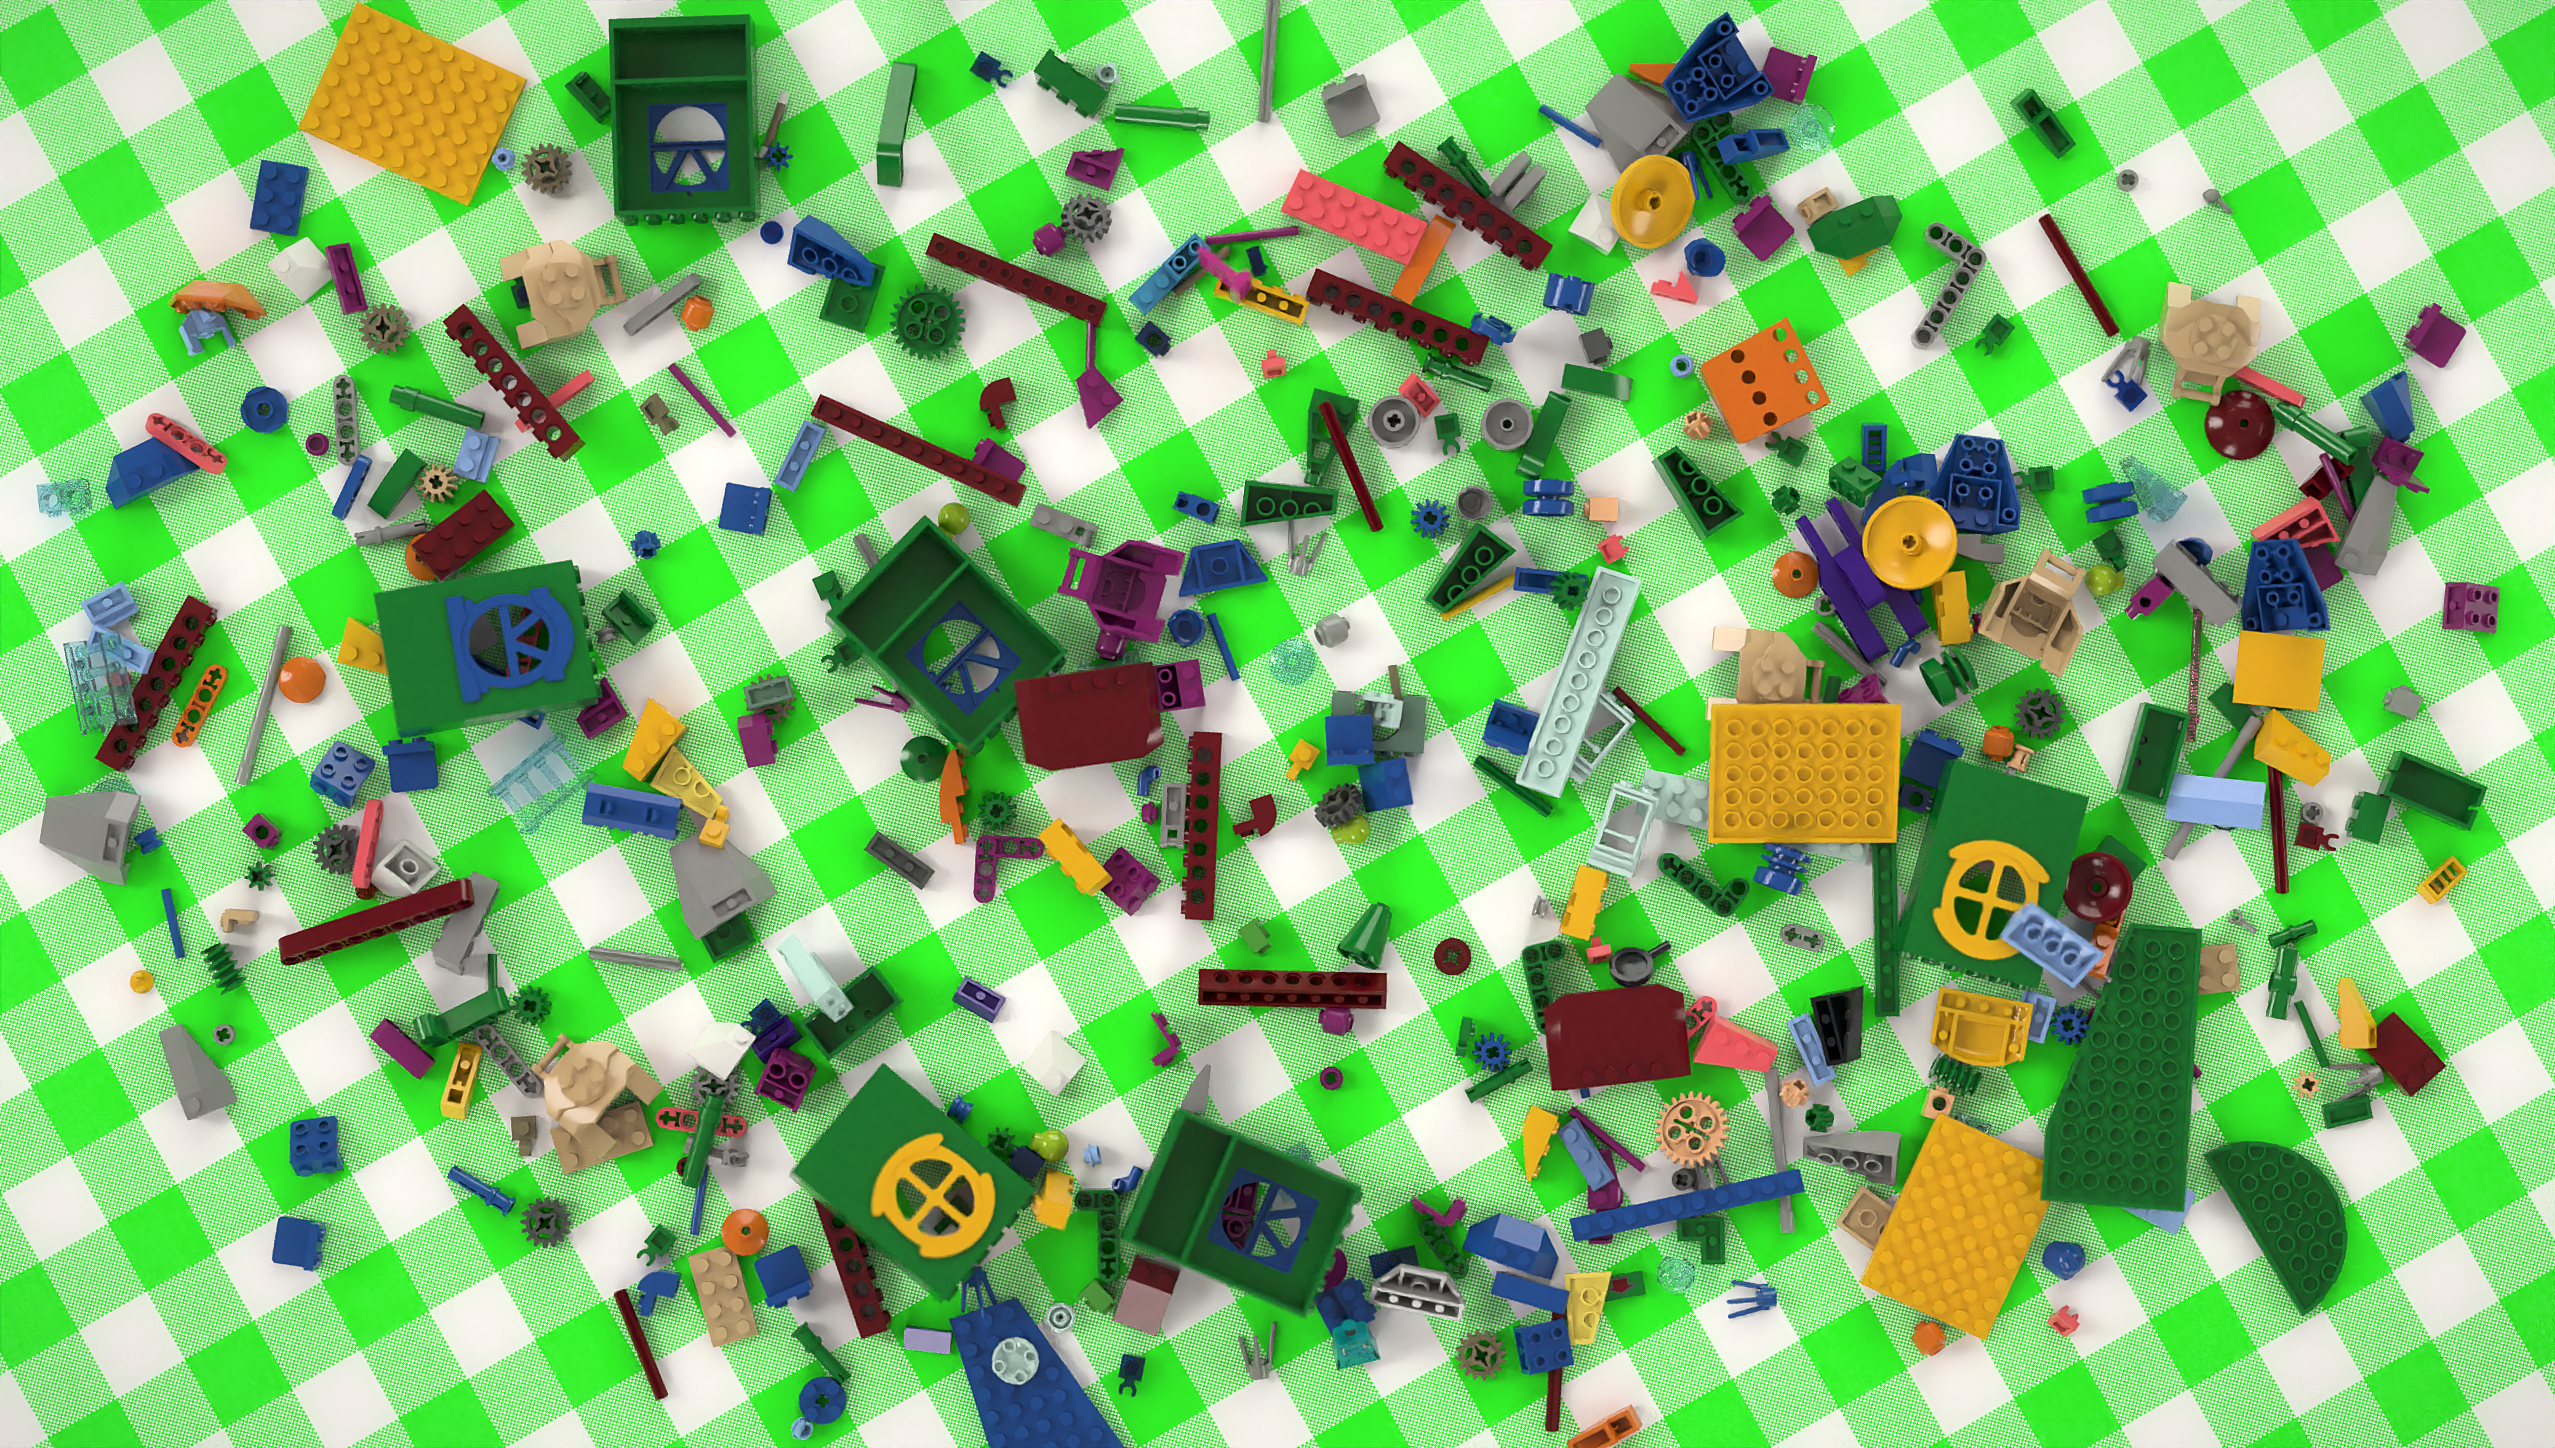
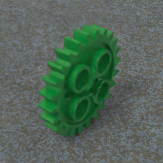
M925 284L923 291H920L918 286H915V293L913 294L906 290L907 298L899 296L902 304L893 305L898 312L890 313L892 317L896 318V321L890 322V326L897 328L891 334L894 336L899 335L895 341L896 344L904 342L901 348L904 352L910 348L909 355L912 357L917 352L919 360H922L924 354H927L929 361L932 359V354H936L938 359H941L940 352L942 351L949 355V346L954 349L957 348L954 340L962 341L958 332H965V329L960 324L965 323L966 319L959 318L964 313V310L956 309L960 305V301L952 302L954 298L953 293L946 297V288H943L939 293L937 285H934L932 290H929L928 285ZM931 302H933L934 306L931 312L930 319L934 323L933 325L929 324L927 331V339L926 342L923 343L922 337L925 332V325L924 323H922V321L927 320L929 313V305ZM916 303H923L925 305L923 313L915 314L913 312V307ZM939 308H946L948 315L944 319H938L936 311ZM913 325L920 327V333L916 337L908 335V329ZM936 330L943 333V338L939 342L931 340V334Z

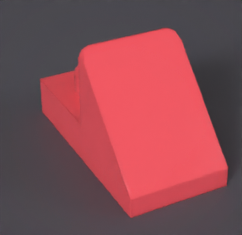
M1682 270L1678 274L1675 287L1672 286L1671 282L1665 280H1658V283L1653 282L1650 294L1693 305L1698 301V296Z
M1413 372L1397 389L1400 392L1399 395L1414 404L1418 413L1424 418H1427L1441 402Z

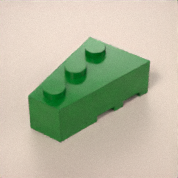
M1049 48L1033 71L1035 79L1038 81L1036 84L1046 92L1049 89L1057 94L1056 99L1063 104H1072L1076 107L1074 111L1081 117L1086 119L1089 116L1093 119L1108 99V92L1086 75H1082L1073 69L1070 63L1067 61L1065 63L1054 55L1055 52Z

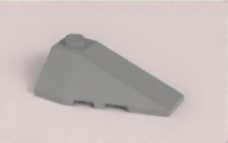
M2375 475L2333 554L2334 565L2355 574L2377 575L2387 556L2397 486L2390 483L2387 479Z
M182 1024L158 1032L187 1121L199 1118L238 1101L230 1080L214 1064L215 1062L206 1055Z
M1873 1130L1803 1138V1157L1827 1166L1837 1165L1845 1168L1844 1172L1851 1175L1853 1172L1864 1175L1865 1180L1873 1183L1896 1186L1901 1150V1133Z

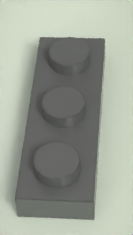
M878 830L864 849L920 890H923L935 873L934 869Z

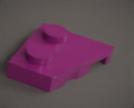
M1125 149L1073 152L1065 171V176L1109 192Z
M1094 364L1075 379L1076 388L1080 395L1081 408L1086 419V427L1089 430L1118 406L1123 399Z
M606 677L600 680L602 697L598 698V704L586 706L576 719L588 740H592L629 716Z

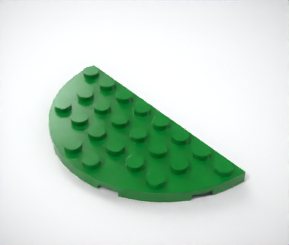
M2241 1141L2225 1144L2204 1153V1158L2301 1316L2306 1315L2325 1298L2324 1296L2328 1293L2333 1283H2336L2346 1256L2348 1233L2346 1231L2345 1213L2335 1188L2316 1165L2301 1154L2277 1144L2262 1141Z

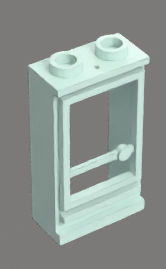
M1607 690L1604 693L1601 691L1598 701L1625 725L1603 751H1600L1599 746H1595L1588 739L1583 738V741L1593 749V752L1599 755L1590 764L1577 753L1569 775L1579 785H1582L1586 778L1636 722L1632 718L1635 714L1626 706L1622 708L1615 703L1617 699Z
M1621 780L1620 783H1613L1587 863L1633 878L1661 797L1655 796L1656 791L1643 787L1641 791L1633 788V783ZM1617 794L1649 805L1638 839L1634 836H1627L1606 829ZM1604 832L1627 839L1630 843L1636 842L1633 855L1601 844Z
M794 933L776 947V950L782 955V958L813 1002L833 1021L837 1022L854 1008L814 952L809 954Z

